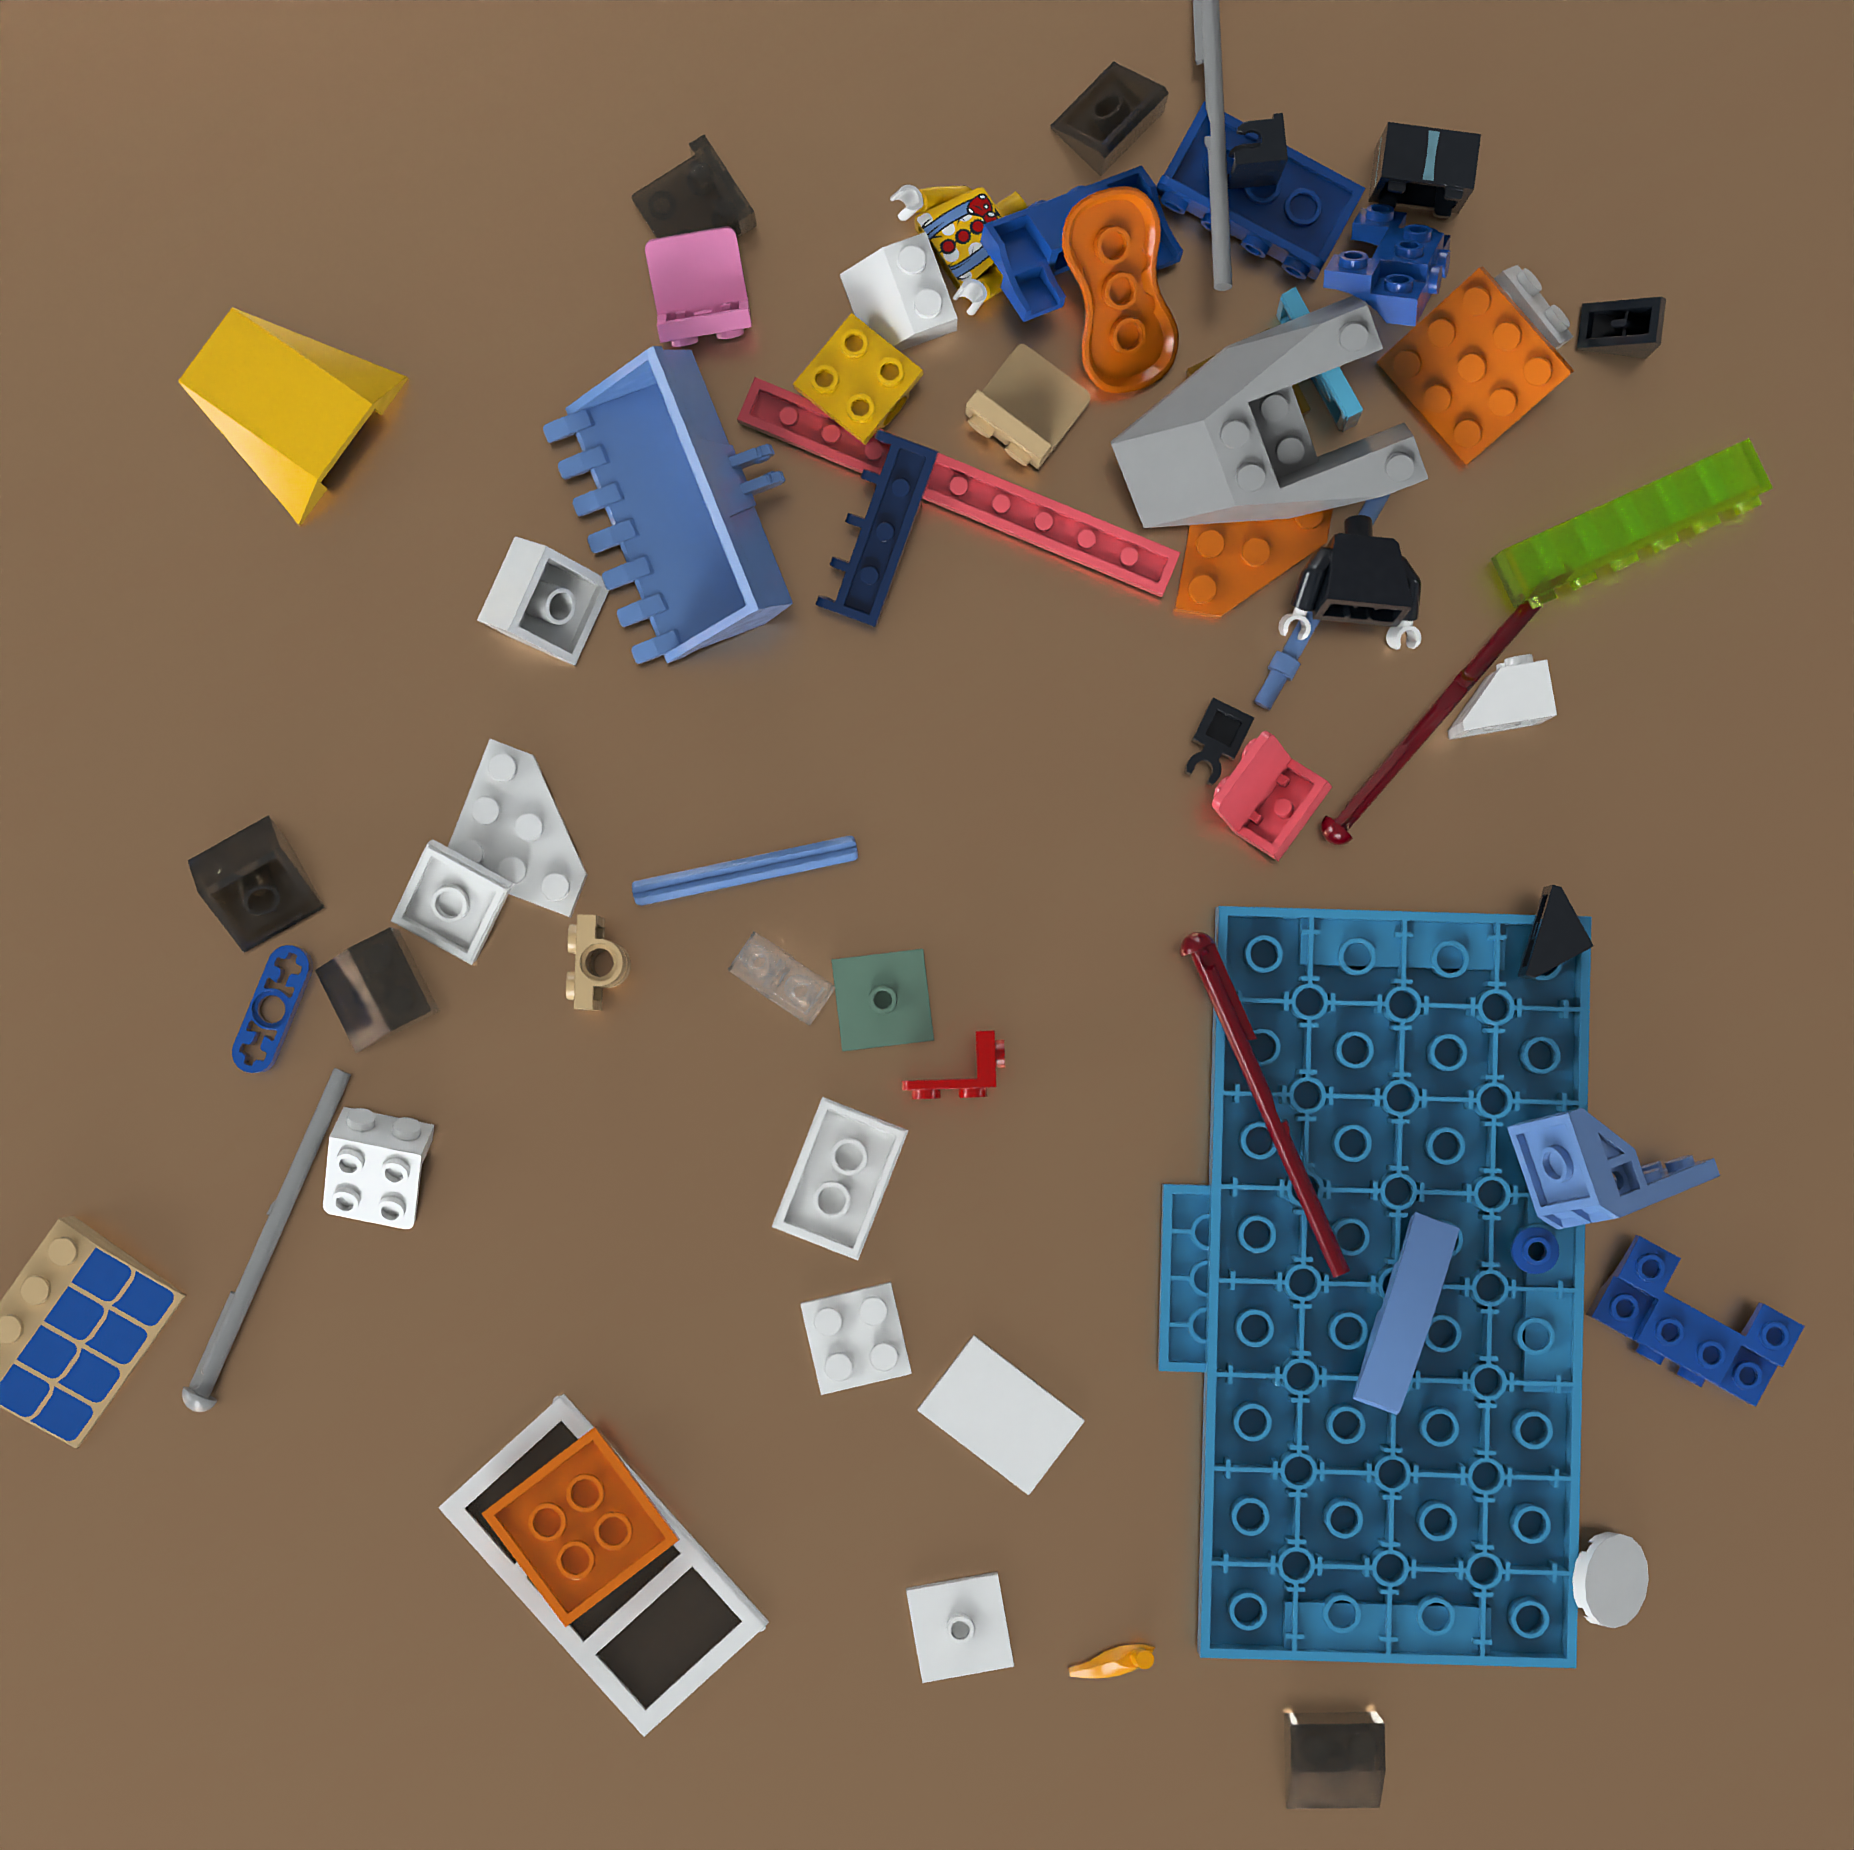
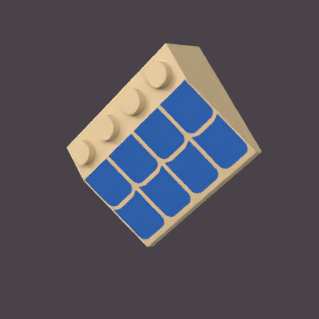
M76 1217L59 1218L0 1301V1407L76 1449L79 1448L186 1295Z

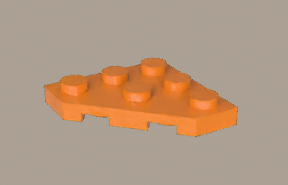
M1333 508L1289 519L1189 525L1174 611L1220 619L1303 559L1312 555L1317 549L1325 546L1328 541Z

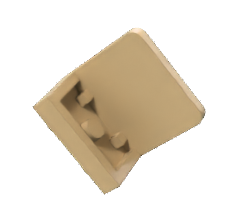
M1020 344L1015 347L981 392L977 389L966 403L965 415L970 418L968 420L970 426L986 438H990L993 435L1005 444V451L1014 460L1024 466L1030 463L1039 470L1089 404L1090 393L1028 345Z

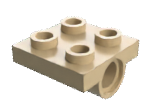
M577 914V925L570 924L568 928V952L576 954L575 972H567L566 998L567 1000H574V1009L602 1011L603 988H612L622 984L627 979L631 970L629 954L619 944L604 939L605 919L597 915ZM609 951L614 960L613 968L607 975L600 977L595 972L594 960L601 952Z

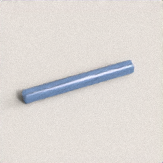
M845 836L637 880L632 883V893L635 903L642 906L855 861L858 858V849L855 838L853 836Z

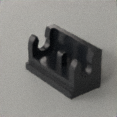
M1283 113L1273 114L1272 119L1247 121L1237 128V134L1255 133L1258 135L1256 143L1238 145L1230 150L1228 156L1234 158V163L1230 174H1227L1228 189L1278 184L1288 160Z

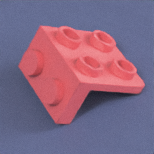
M1263 731L1258 738L1252 739L1246 745L1241 755V761L1232 774L1223 778L1217 785L1212 807L1237 836L1279 862L1332 786L1326 779L1293 760L1273 734Z

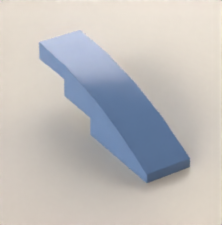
M1417 1212L1410 1218L1399 1260L1393 1266L1382 1308L1376 1314L1352 1399L1396 1415L1400 1413L1433 1319L1460 1228Z

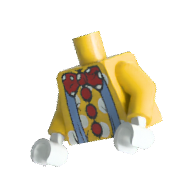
M904 185L890 197V201L900 200L906 205V208L897 215L901 221H906L915 212L920 213L915 216V230L918 234L927 233L936 261L957 290L953 299L956 301L961 297L963 300L965 298L971 300L972 304L967 310L969 315H974L983 302H986L1002 291L1000 287L1003 275L980 243L984 224L1028 208L1018 192H1013L995 204L983 187L973 190L966 185L934 186L917 189L912 185Z

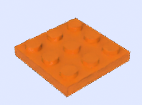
M1483 266L1479 267L1376 361L1466 466L1574 372L1572 367Z
M597 1426L481 1513L565 1628L680 1540Z

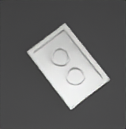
M822 1097L772 1227L858 1260L909 1130Z
M975 1335L971 1337L918 1407L920 1413L1027 1495L1032 1492L1085 1422L1081 1416Z

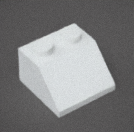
M926 232L882 247L840 274L854 315L899 351L957 331L958 318Z
M515 536L477 621L519 642L575 666L609 590L606 589L602 576L545 545Z
M1532 654L1506 658L1504 663L1497 664V670L1484 678L1448 729L1449 740L1539 725L1556 716L1557 711L1548 661L1533 662Z

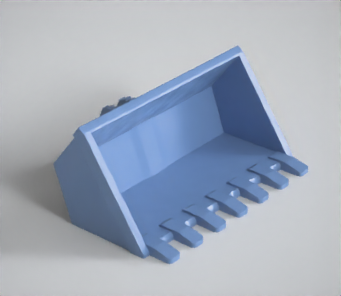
M662 346L650 347L565 408L567 416L544 425L543 432L549 443L576 435L582 450L581 453L558 463L561 477L567 480L590 471L597 489L573 499L572 504L576 514L584 516L605 508L612 526L588 536L587 542L591 551L598 553L620 545L627 562L602 574L606 589L613 590L635 582L641 600L617 610V617L621 626L627 627L649 619L656 637L632 647L631 652L637 664H642L663 655L667 664L684 658L698 649L765 625L793 604L754 507L756 502L753 497L756 494L781 485L786 480L782 471H771L750 481L746 480L742 469L769 460L775 454L772 445L765 444L739 454L735 453L733 445L729 444L692 350H663Z

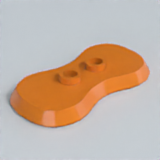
M1128 186L1100 190L1080 200L1072 207L1066 217L1062 233L1064 257L1082 290L1085 302L1086 318L1082 339V362L1091 381L1098 388L1111 393L1132 392L1160 380L1172 367L1179 344V332L1175 318L1164 301L1157 279L1156 265L1161 238L1160 218L1154 203L1147 194L1137 188Z

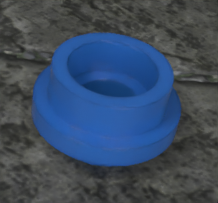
M1528 1227L1515 1236L1511 1246L1512 1258L1521 1270L1530 1274H1542L1549 1271L1556 1264L1559 1257V1244L1555 1236L1548 1230L1540 1227ZM1534 1242H1540L1544 1247V1253L1541 1258L1533 1260L1528 1253L1529 1246Z

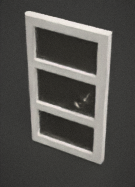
M562 1394L561 1396H556L552 1404L438 1508L645 1737L758 1632L764 1631L769 1621L617 1453L680 1540L565 1628L481 1514L594 1428L566 1395Z

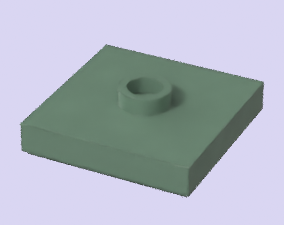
M923 949L831 960L842 1051L934 1041Z

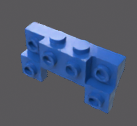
M1142 165L1087 186H1077L1068 193L1047 201L1039 200L1026 209L984 224L980 243L1003 275L1000 288L1023 322L1064 306L1066 295L1054 276L1070 270L1062 249V233L1065 220L1072 207L1083 198L1097 191L1111 187L1128 186L1137 188L1147 194L1155 205L1161 225L1156 269L1160 270L1180 262L1183 249L1166 221L1156 185Z
M1373 204L1367 208H1361L1352 223L1351 240L1364 241L1378 247L1372 258H1368V255L1364 252L1353 250L1334 254L1324 270L1323 288L1340 290L1362 299L1375 309L1386 323L1416 326L1431 295L1439 293L1441 279L1447 277L1450 264L1449 249L1451 235H1444V233L1438 232V230L1426 225L1411 224L1406 226L1407 213L1394 211V208L1389 205Z
M1636 1235L1615 1271L1598 1291L1586 1315L1639 1343L1635 1352L1661 1365L1664 1358L1679 1365L1680 1367L1676 1374L1702 1388L1706 1380L1756 1407L1777 1366H1784L1805 1326L1759 1302L1742 1332L1738 1333L1663 1292L1681 1258Z

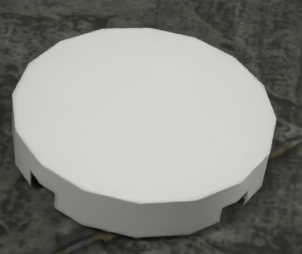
M1613 1532L1597 1534L1588 1541L1592 1544L1587 1552L1581 1551L1575 1562L1572 1578L1573 1595L1577 1607L1584 1609L1587 1615L1584 1617L1590 1623L1617 1628L1627 1625L1638 1614L1645 1600L1649 1582L1648 1564L1641 1546L1632 1537Z

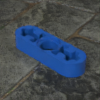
M285 945L277 948L270 955L232 1047L234 1063L241 1070L248 1073H261L269 1070L275 1064L313 972L312 958L304 949ZM294 953L297 955L296 964L301 966L302 969L300 974H291L288 977L285 986L294 987V992L290 996L281 989L269 988L271 979L276 983L282 982L285 969L279 966L280 960L290 959ZM269 996L279 997L285 1005L284 1016L275 1023L267 1022L260 1012L262 1002ZM253 1023L262 1029L276 1030L277 1033L274 1039L271 1036L265 1035L261 1043L260 1049L266 1052V1058L264 1060H255L253 1065L248 1063L250 1055L244 1052L246 1044L254 1045L261 1033L251 1031Z

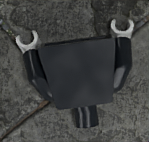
M1365 515L1348 517L1344 521L1345 533L1335 534L1326 547L1317 549L1302 570L1291 601V605L1294 606L1293 613L1286 614L1281 618L1279 622L1280 634L1286 636L1290 622L1298 619L1301 623V630L1298 633L1297 639L1304 640L1307 638L1311 631V625L1306 615L1308 611H1313V619L1390 626L1386 635L1387 644L1397 650L1401 646V635L1406 631L1407 647L1412 649L1418 647L1422 637L1420 631L1413 626V621L1417 620L1419 616L1422 586L1419 576L1406 557L1402 556L1399 543L1394 538L1373 536L1372 519Z

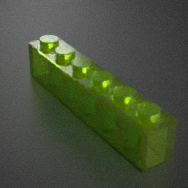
M1750 438L1505 548L1492 557L1491 560L1514 608L1529 602L1533 610L1558 598L1554 590L1570 583L1572 590L1575 591L1598 580L1596 571L1611 565L1614 572L1619 571L1640 560L1637 552L1652 547L1656 554L1681 542L1677 534L1692 528L1695 535H1698L1721 524L1718 516L1733 509L1737 517L1762 505L1759 497L1773 489Z

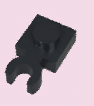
M1212 698L1191 740L1203 746L1201 752L1194 754L1188 760L1185 766V773L1191 775L1197 763L1205 762L1211 768V775L1206 784L1212 786L1221 775L1222 768L1219 761L1221 755L1232 761L1235 759L1254 717Z

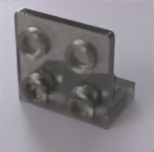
M705 135L689 143L691 158L632 195L633 203L656 238L725 226L732 227L736 232L737 238L757 226L754 210Z

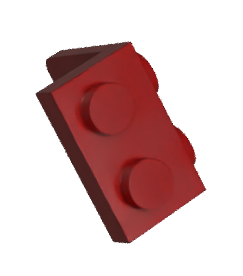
M995 1030L976 1031L977 1078L903 1080L902 1090H912V1099L941 1098L940 1089H959V1098L987 1097V1088L997 1087L996 1068H1005L1004 1040H995Z

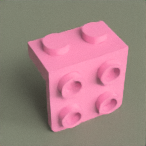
M725 226L651 239L646 243L645 254L657 310V329L660 343L671 341V346L673 347L688 346L699 341L698 336L716 333L718 339L738 337L744 334V328L752 327L736 232L732 227Z

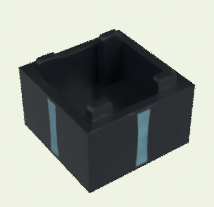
M1388 122L1375 147L1368 202L1389 205L1394 209L1398 205L1434 210L1433 215L1439 218H1449L1451 213L1459 214L1474 190L1481 134Z

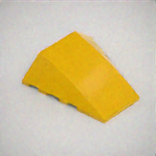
M232 307L178 382L301 526L327 490L321 483L372 412L375 410L382 415L409 378Z

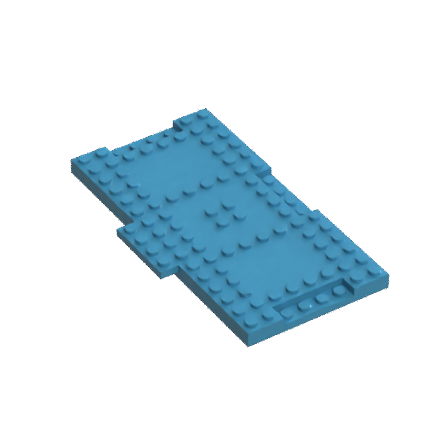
M1218 906L1215 908V945L1257 1038L1249 1040V1043L1272 1093L1275 1109L1280 1121L1287 1119L1289 1123L1291 1138L1350 1271L1333 1278L1213 1007L1209 1185L1162 1183L1158 1338L1159 1371L1204 1372L1197 1652L1200 1658L1548 1668L1577 1667L1578 1607L1573 1595L1572 1578L1575 1562L1579 1556L1585 1224L1556 1229L1538 1218L1507 1127L1519 1122L1578 1108H1583L1588 1112L1591 948L1536 978L1525 979L1518 977L1535 915ZM1578 916L1591 940L1592 917ZM1417 1212L1460 1229L1416 1369L1400 1413L1396 1415L1352 1398L1376 1314L1382 1308L1393 1266L1400 1257L1410 1218ZM1525 1228H1544L1555 1236L1559 1244V1257L1556 1264L1549 1271L1542 1274H1530L1521 1270L1515 1264L1511 1254L1512 1242L1515 1236ZM1540 1242L1532 1243L1528 1249L1529 1256L1533 1260L1541 1258L1544 1253L1543 1245Z

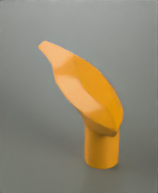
M1144 1644L1118 1646L1101 1653L1089 1662L1069 1667L1070 1677L1109 1678L1126 1674L1137 1668L1149 1669L1154 1663L1152 1653L1155 1647Z

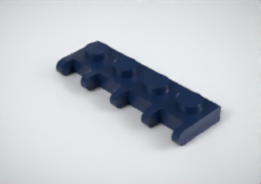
M880 429L877 430L875 438L882 443L891 444L881 474L863 469L860 477L877 484L865 518L852 513L847 514L845 522L861 528L851 559L846 561L832 556L830 566L846 572L836 601L830 597L820 595L816 601V605L874 627L878 624L939 454L937 450Z

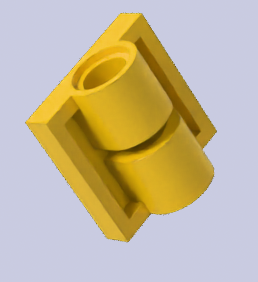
M851 313L796 379L793 386L794 389L866 445L879 428H885L897 416L905 405L910 390L924 373L919 366Z

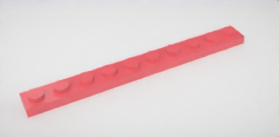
M754 377L737 418L740 424L859 473H862L863 469H867L881 474L891 444L878 441L875 438L876 433L864 445L807 398ZM941 453L938 454L923 499L1160 597L1163 596L1181 553Z

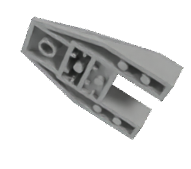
M1351 296L1226 346L1111 441L1143 528L1289 519L1383 497L1429 479L1415 438L1405 423L1317 457L1294 394L1292 385L1383 349L1365 300L1363 301L1358 297Z

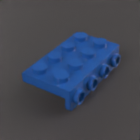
M1204 101L1156 188L1158 196L1161 197L1160 201L1164 206L1180 214H1184L1185 211L1201 218V224L1211 231L1208 150L1204 144V137L1211 136L1206 102ZM1224 112L1227 174H1230L1234 163V158L1228 156L1230 150L1238 145L1256 143L1258 135L1255 133L1237 134V128L1244 122ZM1287 146L1288 160L1277 185L1228 189L1230 234L1242 240L1241 245L1248 252L1263 258L1268 254L1283 263L1282 268L1289 274L1299 279H1306L1308 276L1316 280L1366 188Z

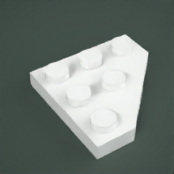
M489 739L448 848L514 883L509 892L510 895L572 917L588 874L573 845L568 829L549 791L539 764L534 755Z

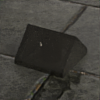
M1113 61L1050 126L1096 173L1102 176L1164 113L1169 92L1165 86Z

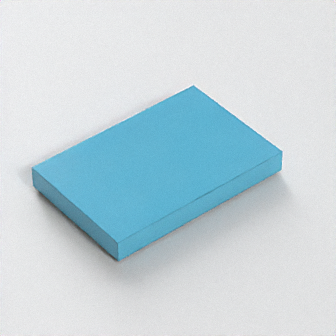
M1296 287L1281 295L1276 314L1280 324L1310 313ZM1340 366L1311 377L1339 431L1342 430L1344 432L1357 425L1363 408Z

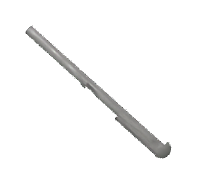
M1193 0L1195 61L1197 65L1204 63L1205 101L1211 136L1204 137V144L1208 150L1214 289L1226 291L1232 288L1220 8L1219 0Z
M337 1068L333 1069L276 1200L270 1205L267 1212L269 1217L236 1292H230L189 1387H183V1401L192 1411H207L217 1402V1399L210 1394L351 1077V1074Z

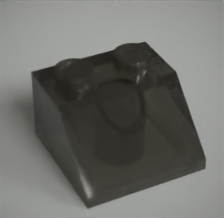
M269 815L188 860L198 894L243 952L252 949L324 908L321 898L293 848Z
M389 927L349 947L315 970L356 1053L440 1012L399 929Z
M1377 1712L1284 1713L1286 1809L1380 1808L1386 1772L1385 1723Z

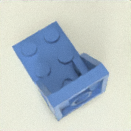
M1583 1108L1535 1118L1507 1127L1537 1216L1556 1229L1621 1218L1720 1176L1714 1158L1695 1162L1693 1155L1670 1160L1665 1163L1666 1168L1662 1167L1661 1161L1641 1166L1636 1150Z

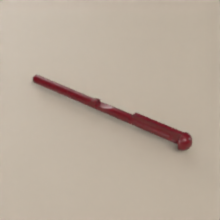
M1560 562L1555 563L1348 802L1341 814L1335 819L1329 816L1323 818L1321 832L1329 843L1344 845L1353 839L1348 832L1351 826L1360 818L1571 574L1565 565Z
M1193 932L1187 935L1181 943V957L1188 954L1192 957L1333 1278L1350 1271L1349 1266L1291 1138L1289 1123L1287 1119L1280 1121L1275 1109L1272 1093L1249 1043V1040L1257 1039L1214 940L1206 933Z

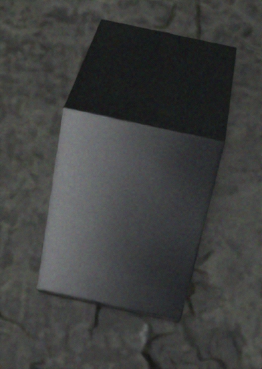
M1650 297L1582 303L1577 349L1646 359L1661 345L1666 298Z
M1556 885L1543 887L1518 977L1525 979L1536 978L1593 947L1562 887Z

